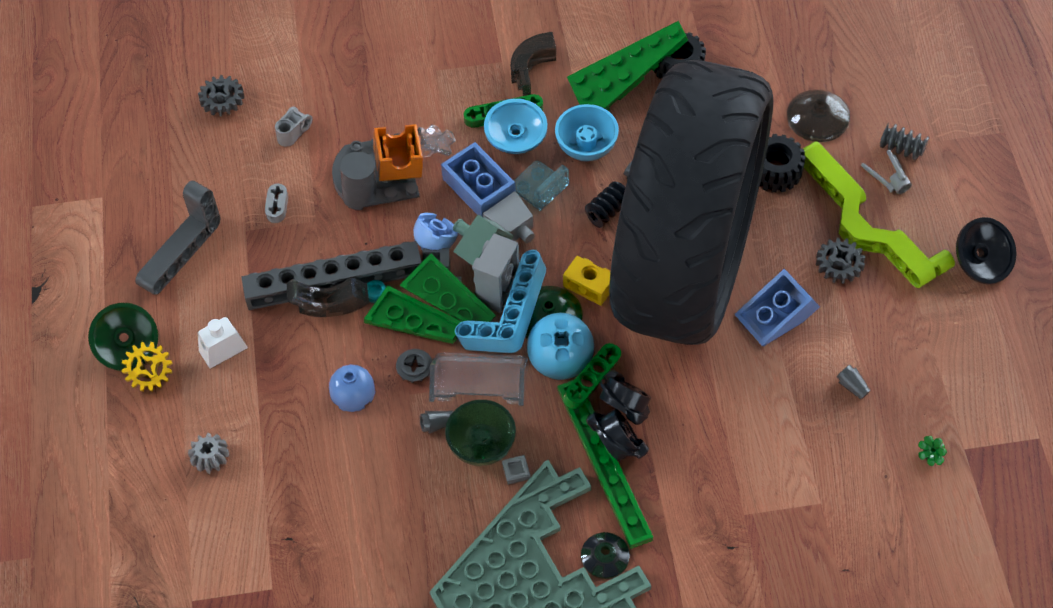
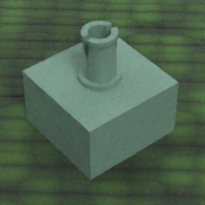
M479 214L471 225L462 219H458L453 226V230L463 237L453 252L473 266L477 257L480 258L485 242L487 240L490 241L494 233L512 240L514 235L496 222Z

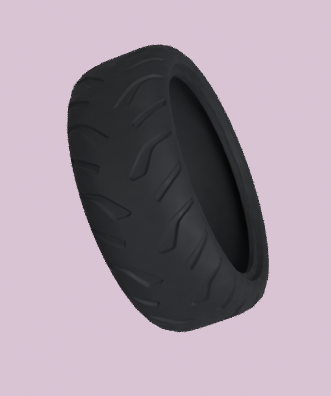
M683 61L676 63L669 69L656 89L631 163L616 230L610 272L609 293L611 310L619 323L633 332L674 343L698 345L709 341L721 325L745 248L760 186L772 123L774 104L772 89L763 77L753 72L707 61Z

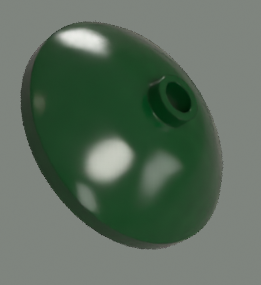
M541 286L525 338L528 339L531 329L540 319L553 313H568L582 320L583 312L578 299L564 288Z
M115 303L102 309L92 320L88 332L89 346L93 355L100 363L110 369L122 371V369L127 368V366L122 364V360L129 359L125 353H133V345L139 349L141 348V342H144L146 347H149L150 343L154 342L155 349L157 348L158 329L152 316L142 307L132 303ZM123 333L128 335L126 342L120 340V335ZM147 352L143 354L152 357L154 353ZM137 358L133 361L132 370L137 366Z

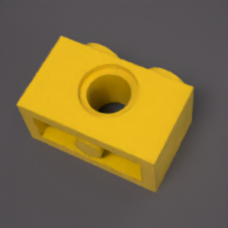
M576 256L563 274V287L602 306L610 294L611 271L593 264L589 259Z

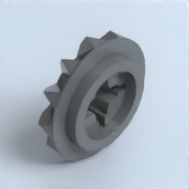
M410 349L398 357L396 369L403 381L406 379L411 383L414 381L422 382L425 377H429L433 369V363L430 355L425 351ZM415 360H417L418 367L416 371L412 372L410 366H413Z

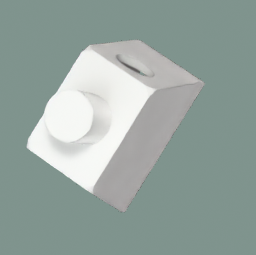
M227 317L209 321L208 326L198 332L199 353L210 369L248 348Z

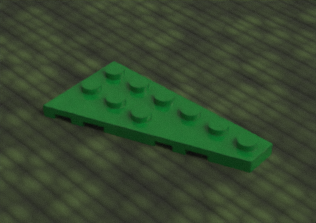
M677 21L567 76L579 105H597L609 111V107L613 103L623 99L645 79L644 76L649 71H654L659 67L658 63L666 56L670 57L688 41V38L680 22Z

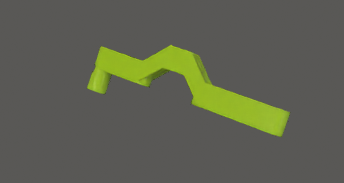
M815 141L803 148L805 152L804 169L842 209L838 234L844 241L847 238L849 240L848 244L856 242V249L862 248L863 251L884 254L916 288L924 286L935 279L936 275L939 276L955 266V260L947 250H942L928 259L903 231L899 229L890 231L872 228L858 213L859 205L866 201V194L861 186L819 142Z

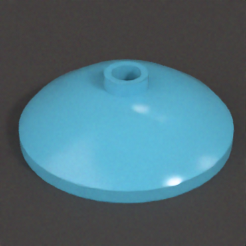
M504 100L493 106L487 113L484 120L485 136L492 146L502 152L510 154L525 153L535 149L544 140L547 134V118L539 106L528 100Z

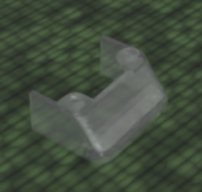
M438 353L430 364L429 402H434L436 397H438L439 401H451L452 397L461 394L502 396L503 399L507 400L508 404L524 406L528 357Z

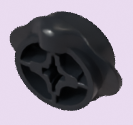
M611 370L603 376L600 382L603 389L599 396L600 399L626 413L627 419L635 425L642 424L650 413L648 403L651 396L626 382L624 376L616 370Z
M614 409L607 414H599L595 411L587 417L586 422L593 431H597L604 446L617 461L620 462L628 456L640 459L648 453V446L642 439L637 438L630 423L618 409Z

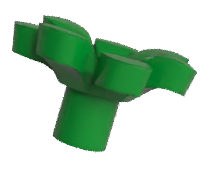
M925 436L924 441L918 443L919 448L923 449V451L919 452L918 456L921 460L928 458V465L934 466L935 463L941 465L945 461L943 456L947 454V450L941 438L934 440L932 436Z

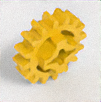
M141 342V348L139 349L133 345L134 352L125 353L129 359L122 360V364L127 366V368L122 369V373L129 374L125 378L126 382L133 381L131 387L136 388L139 385L141 392H144L146 387L153 392V386L155 385L161 389L162 385L160 382L162 380L168 382L169 379L166 377V374H172L173 372L168 368V366L173 364L172 360H166L169 357V353L164 352L162 354L163 347L161 345L155 349L154 342H151L149 347H146L145 343ZM149 352L154 353L156 355H154L153 357L145 356L143 353ZM137 358V366L132 370L133 361ZM142 359L145 363L152 364L150 367L153 375L144 369ZM163 363L162 372L158 376L157 369ZM146 377L150 378L151 381L144 382L138 380V378Z

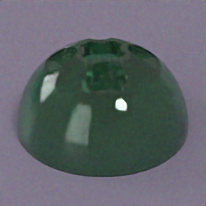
M473 400L462 404L453 411L446 423L445 436L450 450L458 459L473 466H488L503 459L511 450L515 441L516 426L512 415L502 405L490 400Z

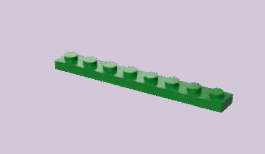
M574 380L557 386V391L562 401L567 388ZM577 391V393L571 398L575 400L579 397L580 392ZM589 399L579 409H570L564 404L630 549L653 541L650 528L618 461L606 449L597 431H593L586 422L587 417L594 412Z

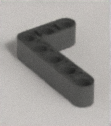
M194 180L189 181L183 190V198L189 217L136 276V284L154 295L159 294L220 224L221 217L212 190Z

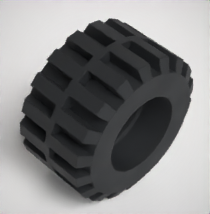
M685 33L688 41L670 57L666 56L658 63L659 67L654 70L658 79L663 78L676 63L689 60L705 61L706 48L703 41H699L700 38L698 36H692L693 33ZM680 57V58H684V59H683V60H678V59H674V58Z
M772 134V137H769L760 186H763V190L767 191L770 189L775 193L777 190L786 192V188L791 190L794 188V185L799 183L805 163L804 149H801L799 142H794V138H786V135L783 134L782 136ZM779 161L784 163L785 165L777 166L769 162Z

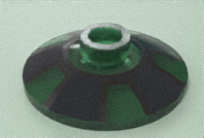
M608 532L597 533L586 540L581 550V561L584 568L591 575L602 579H610L620 575L627 568L630 559L629 548L625 541L618 535ZM603 549H607L610 551V553L604 555L601 553V551Z

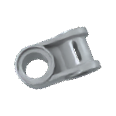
M294 106L289 108L286 114L275 124L278 144L284 147L293 145L311 126L312 116L299 112L298 108Z

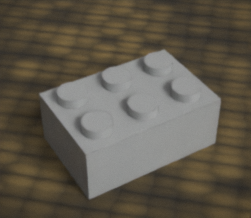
M494 233L490 241L487 240L485 242L480 258L477 257L472 266L474 271L473 282L475 283L474 294L489 309L498 313H502L506 305L519 265L518 242Z

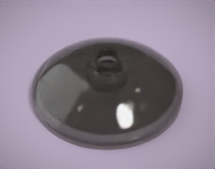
M808 90L798 94L791 100L787 109V121L791 129L800 137L814 142H827L840 137L847 130L850 122V111L844 100L836 94L825 90Z

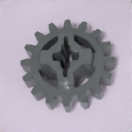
M220 75L219 79L212 77L211 82L205 81L206 86H200L201 92L198 93L200 105L204 107L205 112L210 111L213 116L216 112L220 116L223 115V112L230 115V110L237 111V105L243 104L244 93L242 85L238 83L237 79L232 81L231 76H228L226 79H224L223 75Z
M837 238L834 243L829 239L827 245L822 244L817 252L816 266H819L818 272H825V279L832 277L833 283L837 279H840L842 284L845 283V279L853 282L854 276L859 278L865 266V255H861L863 249H856V242L848 244L849 240L847 238L844 242Z

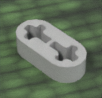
M273 184L267 191L265 213L268 221L271 223H279L286 216L288 193L286 187L282 184ZM278 192H281L278 196V199H275V195H277ZM275 207H278L276 214H272L275 211Z

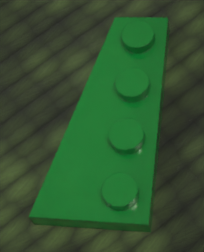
M430 254L400 284V287L462 322H491L496 317L433 254Z
M390 286L385 288L364 318L365 324L454 344L456 341L455 328L462 322Z

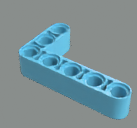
M529 250L522 255L500 322L463 321L456 326L455 334L464 349L515 353L521 349L546 274V266L537 250Z

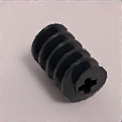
M616 181L611 182L603 192H600L597 197H594L585 206L588 219L596 227L602 228L604 226L603 222L607 223L609 217L613 218L615 212H620L625 192L623 184Z

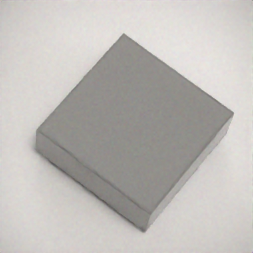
M525 455L502 460L508 485L531 478Z

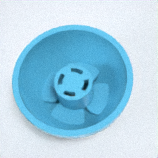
M590 104L569 108L560 115L555 125V135L559 146L568 156L579 161H594L604 157L614 147L619 132L618 123L608 110Z
M568 313L547 315L540 319L529 333L527 339L529 360L534 368L546 377L557 380L573 378L579 375L593 358V335L588 326L574 315Z

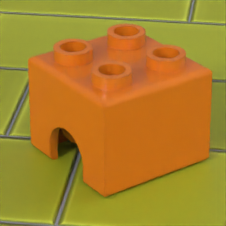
M417 124L405 125L404 131L399 135L387 134L386 127L374 128L373 149L379 181L421 178L423 155Z

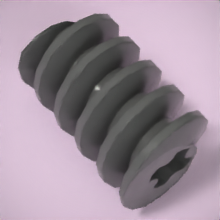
M888 122L881 137L880 148H884L888 144V150L892 151L896 147V154H900L904 150L905 157L912 153V159L917 160L919 156L922 157L928 144L929 136L922 141L921 133L914 138L913 130H910L906 135L905 127H902L898 132L897 124H894L890 129Z

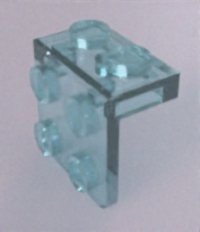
M534 161L514 180L516 193L541 211L569 185V169L561 165L554 172L542 162Z

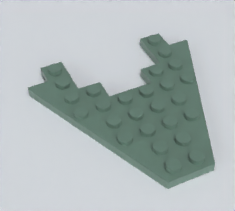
M546 460L431 589L430 596L436 608H636L631 599L651 590V584L640 566L595 587L584 567L562 578L541 540L561 531V527L551 510L591 491V485L580 467L558 477L550 461Z

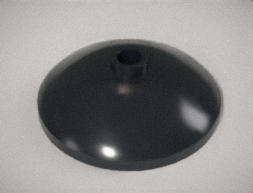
M981 217L971 220L960 230L956 241L958 262L966 275L976 282L982 284L1000 282L1008 277L1015 266L1017 251L1014 238L1006 226L993 218Z

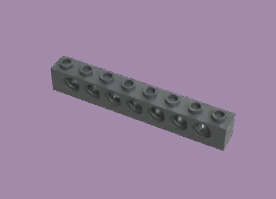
M414 241L403 242L389 247L383 246L369 251H359L350 255H339L325 260L319 259L305 264H295L281 269L275 268L261 273H251L241 276L248 310L365 287L368 282L373 280H379L384 283L404 279L422 262L417 242Z

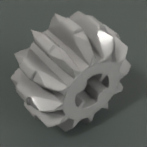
M207 433L205 438L198 435V442L191 441L192 449L188 450L191 465L196 466L200 472L205 469L209 474L213 468L219 471V465H226V457L229 456L226 441L224 439L221 440L218 434L212 437L210 433Z

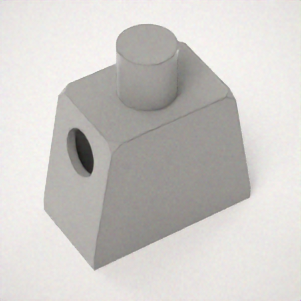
M515 191L483 213V217L496 222L513 234V241L521 238L527 244L535 237V234L531 231L533 228V215Z

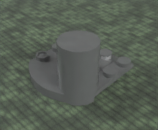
M373 139L365 142L353 141L351 144L345 145L334 160L332 167L333 185L345 205L351 209L363 210V207L420 197L415 178L379 181Z

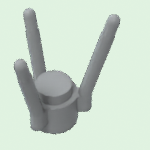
M887 150V154L896 173L890 177V183L865 163L861 164V167L885 185L890 193L896 191L897 194H902L912 186L895 154H892L891 150Z

